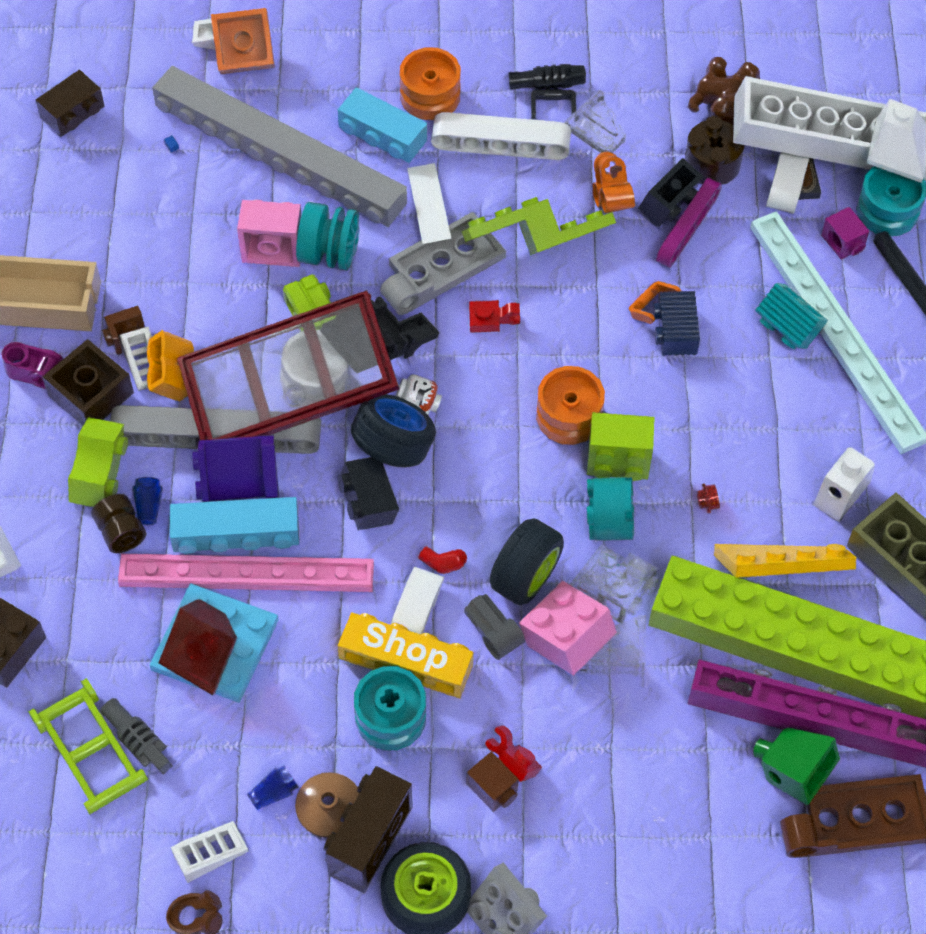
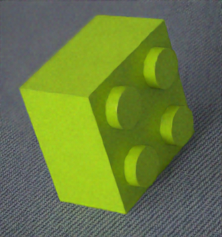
M592 412L588 443L587 475L597 478L632 477L633 481L648 480L654 446L655 417Z

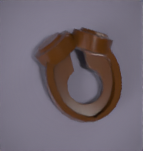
M205 890L202 894L189 893L182 895L170 904L166 913L167 924L177 934H200L202 932L216 934L221 929L223 922L222 915L218 912L222 907V903L219 897L209 890ZM192 906L195 910H206L202 917L195 918L191 924H181L179 917L185 907Z

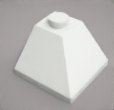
M889 99L876 119L867 163L921 183L926 168V123L917 108Z

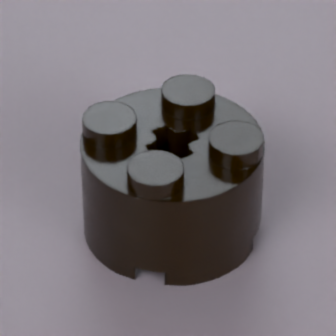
M711 116L706 121L694 126L687 139L685 160L704 176L700 182L701 184L707 178L721 184H727L738 175L745 145L733 143L734 125L722 121L717 116Z

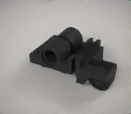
M380 296L376 298L375 302L371 300L390 360L403 354L405 359L411 357L422 344L438 338L440 332L422 312L398 321ZM360 308L337 315L335 320L323 325L321 330L323 336L356 374L378 366Z

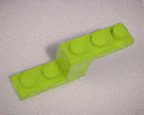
M534 197L521 202V209L512 211L510 206L494 212L496 218L486 221L484 216L468 222L470 228L461 232L465 242L518 223L529 253L533 255L615 224L616 220L613 212L603 215L602 210L586 215L587 222L577 225L576 220H573L558 227L549 200L545 199L539 202L538 198Z

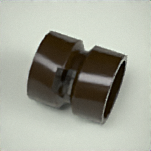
M125 494L110 495L99 501L91 511L92 518L99 531L102 532L103 539L112 553H123L134 549L143 542L147 535L140 519L135 516L134 507Z

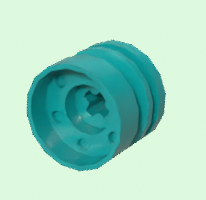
M307 202L303 209L296 243L297 261L318 266L323 254H326L327 267L334 268L338 260V268L348 271L359 242V212L349 209L345 216L344 209L338 207L332 219H330L328 205Z

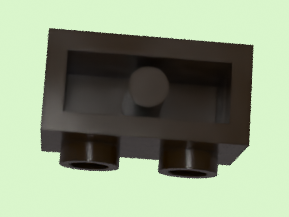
M80 69L35 99L40 118L61 137L77 128L80 123L90 116L97 114L105 107L101 88Z

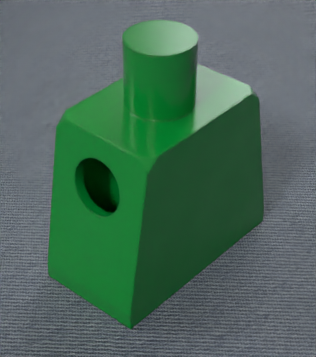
M792 728L783 729L774 742L760 738L753 750L754 757L762 760L761 763L766 780L806 805L810 804L840 761L834 737Z

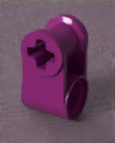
M20 342L9 343L3 348L1 354L6 374L9 378L33 384L43 389H46L42 377L63 360V357L55 351L36 348ZM16 360H22V361L17 362V363H12V362H14V361H16Z

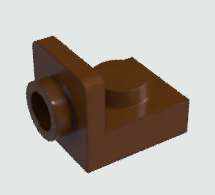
M137 305L104 316L107 328L103 329L102 332L107 346L113 345L117 355L123 353L119 335L145 328L139 306Z

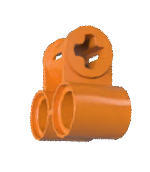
M600 153L594 160L596 182H593V196L596 206L602 207L604 213L634 208V192L630 182L627 181L624 161L614 153ZM610 162L614 163V166L610 167V172H607L605 168L610 166Z

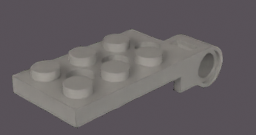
M474 212L449 225L451 239L423 244L421 240L389 258V266L396 274L390 276L382 284L380 292L397 314L404 315L506 258V250L491 233L465 242L461 231L470 228L468 222L478 218ZM465 244L471 245L473 249L463 252L458 247ZM444 258L449 262L445 265H437L434 263V260ZM418 271L424 273L425 276L420 279H414L410 277V274Z

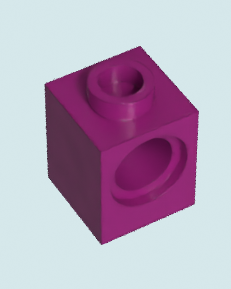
M847 207L825 218L821 236L842 260L850 255H858L865 249L870 231L853 210Z

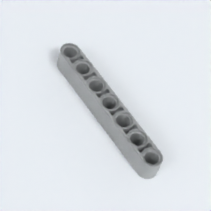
M121 405L112 409L110 421L124 424V437L128 438V446L198 449V443L201 440L191 408ZM206 409L214 438L260 422L257 411ZM270 412L272 418L284 414V412ZM318 418L272 434L274 435L275 452L299 454L317 452L320 444L321 419Z

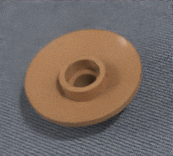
M321 773L313 776L302 785L296 797V814L301 825L310 833L320 837H329L332 832L337 833L343 823L340 819L345 807L349 802L354 804L360 794L357 792L358 787L348 777L338 773ZM326 796H331L335 799L330 805H325L322 800Z

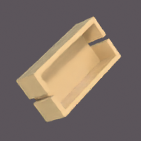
M0 255V325L92 331L96 311L95 304H97L101 286L97 263Z

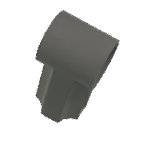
M487 594L478 595L464 608V613L481 633L486 648L495 659H501L525 643L524 634L517 623L511 618L506 619Z

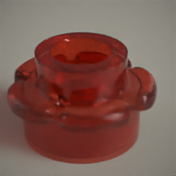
M703 483L702 490L697 491L700 509L706 508L707 513H711V510L720 508L718 492L715 484L706 486Z

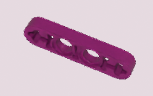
M710 178L705 180L663 242L657 254V262L669 268L672 267L717 200L722 188L721 183Z

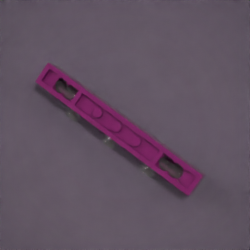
M698 660L687 703L689 705L779 729L792 728L835 738L836 744L926 768V719L901 713V707L895 704L886 703L881 708L836 696L837 691L830 687L820 686L817 690L775 680L772 679L773 675L766 670L756 669L752 674Z

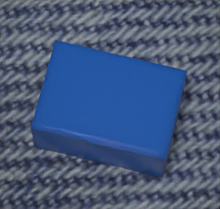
M173 135L164 139V144L170 153L179 149V144Z

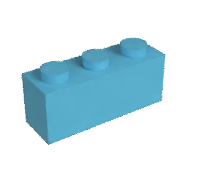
M357 87L338 108L339 128L347 134H353L365 140L366 143L373 147H378L388 152L394 158L410 163L427 142V122Z

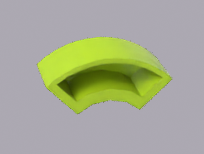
M88 417L78 434L76 457L68 477L70 503L94 507L102 499L117 494L118 480H116L121 455H125L128 447V438L124 437V424Z

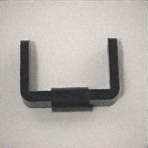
M545 89L532 91L531 119H536V99L571 100V118L576 119V94L573 90Z

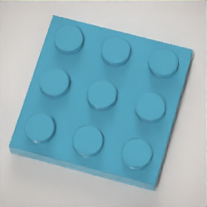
M190 583L149 665L151 671L240 703L279 621L278 615Z

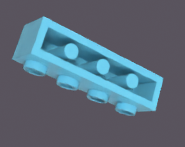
M286 497L170 504V541L173 552L192 554L202 550L224 552L228 549L243 548L245 550H257L260 547L272 546L285 549L292 545H299L297 498Z

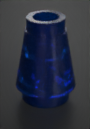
M137 478L135 485L132 487L137 517L142 525H154L157 523L163 487L160 486V480L157 478Z
M283 765L279 769L275 767L247 795L258 811L263 807L294 795L293 791L299 788L287 767Z

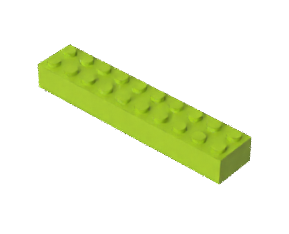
M671 555L651 609L648 626L875 704L926 719V640Z

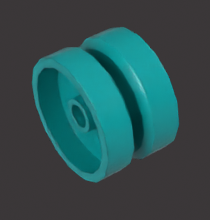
M872 167L865 175L857 203L858 218L867 229L875 234L886 231L890 236H900L911 231L918 222L925 201V179L923 178L920 183L882 168Z
M383 666L370 671L359 681L354 692L355 724L360 736L368 744L381 750H400L412 745L421 736L426 725V692L421 681L411 671L398 666Z

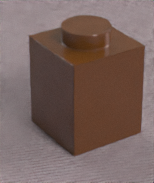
M492 751L467 771L466 784L492 812L500 806L506 808L518 796L519 779Z

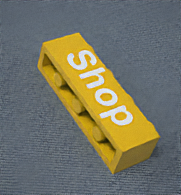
M351 612L337 645L338 656L341 660L372 670L383 666H398L411 671L421 681L423 687L460 699L473 667L474 652L470 651L466 646L459 643L448 644L439 641L437 637L429 633H414L401 624H387L378 621L376 617L367 613L359 615Z

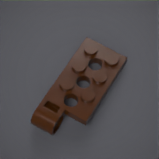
M921 774L822 785L810 804L807 805L809 814L791 815L780 821L786 855L790 858L926 843V794ZM891 804L897 805L901 808L903 817L900 819L889 817L885 807ZM857 808L866 810L870 815V821L866 823L856 821L852 811ZM823 812L832 813L837 819V824L832 827L825 826L821 823L819 815Z

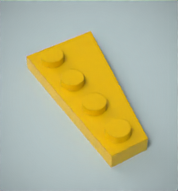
M714 544V556L736 578L856 569L857 557L840 544H829L827 546Z

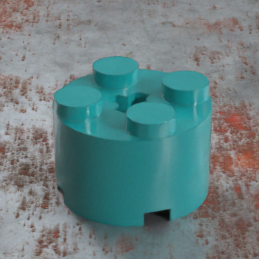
M632 477L587 479L589 539L596 541L634 540Z

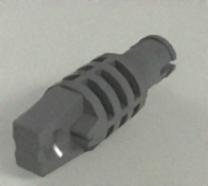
M116 698L110 699L103 705L100 710L101 714L118 730V739L144 767L152 762L163 775L173 767L169 760L161 753L167 746L141 718L132 717Z

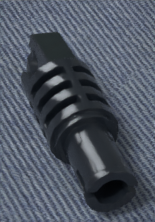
M553 64L552 66L544 65V67L536 66L533 70L509 72L510 90L535 87V90L558 89L560 87L565 89L573 85L586 83L584 65L559 64L556 66V64Z

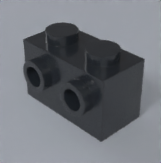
M682 158L647 193L638 209L658 227L666 220L672 222L682 211L680 206L683 203L689 205L698 192L696 188L704 176Z
M372 457L345 462L341 474L338 475V486L340 492L345 493L348 501V516L351 520H354L357 530L393 524L399 507L383 463Z

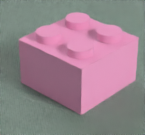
M242 200L237 226L242 263L300 267L296 257V243L302 216L301 204Z
M563 580L519 622L527 646L573 676L617 633L608 607Z

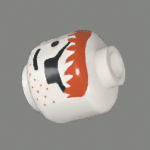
M415 374L410 375L407 379L402 378L399 385L400 389L396 393L397 397L417 405L427 414L430 411H437L442 395L437 394L438 386L434 381Z

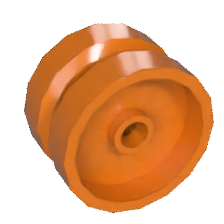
M434 47L414 50L404 58L400 65V101L407 112L422 120H434L435 116L439 113H452L456 110L460 103L461 67L457 58L446 50Z
M563 366L545 375L538 387L536 420L540 430L549 439L560 444L576 445L588 441L592 412L603 413L605 390L600 379L591 371L579 366Z

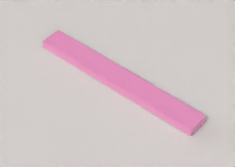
M121 553L118 584L119 587L188 588L191 583L205 589L373 592L374 559Z

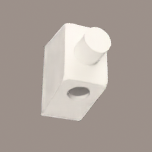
M847 448L825 476L813 506L840 522L870 484L875 463L855 449ZM836 488L841 492L842 497L834 496Z

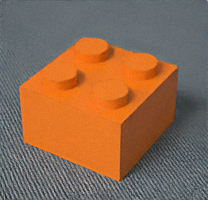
M267 8L211 14L217 65L220 74L275 68Z

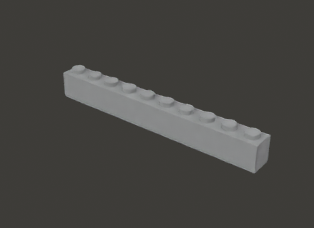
M171 66L152 87L155 106L161 111L169 112L180 118L184 123L192 124L203 130L207 135L221 139L231 148L242 150L254 160L265 162L279 173H286L295 178L300 184L308 185L318 190L323 196L343 203L348 209L357 210L375 223H381L389 227L407 204V186L174 66Z

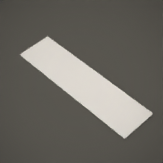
M435 163L407 168L422 243L426 244L451 239Z

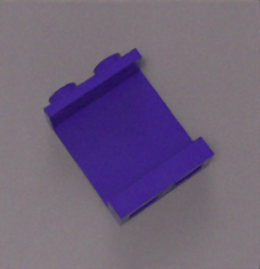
M274 435L201 440L198 443V450L192 452L193 469L200 472V481H195L197 500L202 499L203 502L255 497H266V499L279 498Z

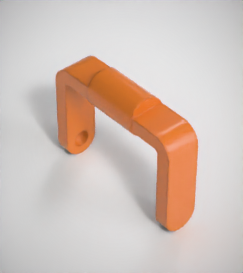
M660 281L654 282L629 307L632 318L652 324L655 321V317L651 313L641 310L659 292L682 290L678 286Z

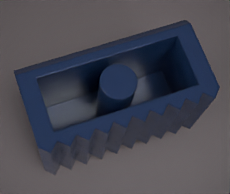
M695 291L659 292L658 302H653V316L655 320H659V327H655V344L661 345L663 356L698 354L700 332Z

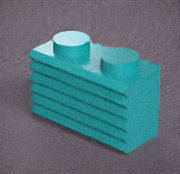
M782 283L774 284L770 292L766 294V297L755 309L761 316L759 321L772 331L774 329L778 330L783 335L781 340L792 349H807L828 322V319L820 314L819 311L815 310L814 307L802 299L788 285Z

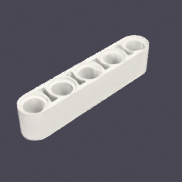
M442 112L434 118L431 143L435 148L445 151L562 160L569 155L571 128L565 123L555 121Z
M780 152L766 207L794 214L809 161L808 157Z

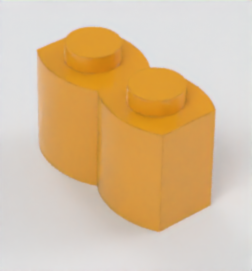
M161 330L149 339L147 346V360L149 363L147 385L151 392L179 402L188 396L180 367L177 364V358L194 352L191 341Z

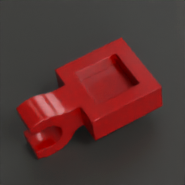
M499 300L469 301L470 333L500 332V324H520V303H508L499 308Z
M506 726L496 727L494 731L501 737V743L499 744L494 738L486 740V747L499 755L501 762L519 779L520 783L536 777L542 766L535 760V755L525 747L520 745L514 746L512 733Z

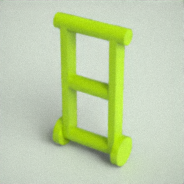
M85 678L80 681L83 688L39 713L34 708L28 711L40 734L47 731L86 795L88 801L84 802L83 805L90 815L146 782L148 778L143 769L135 771L94 703L98 702L99 698L88 679ZM85 702L103 733L75 750L68 752L50 721ZM110 744L129 776L94 796L76 764Z

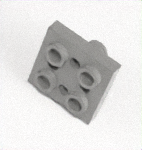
M504 862L495 866L470 898L467 911L484 934H533L547 917L539 907L537 892L532 888H524Z

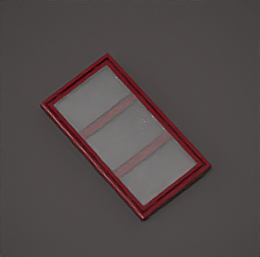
M368 290L177 358V364L181 370L200 440L269 436L400 389L371 302V294Z

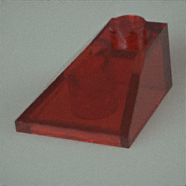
M201 599L181 607L158 664L207 693L215 694L237 640V636L226 614Z

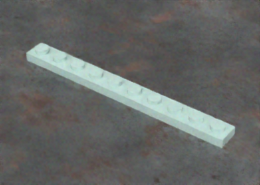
M776 211L751 221L750 229L788 286L828 319L820 334L899 453L904 454L926 444L925 430L778 212Z

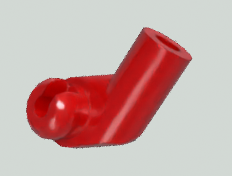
M426 546L420 552L418 559L438 573L446 574L461 569L467 562V555L461 549L438 554Z

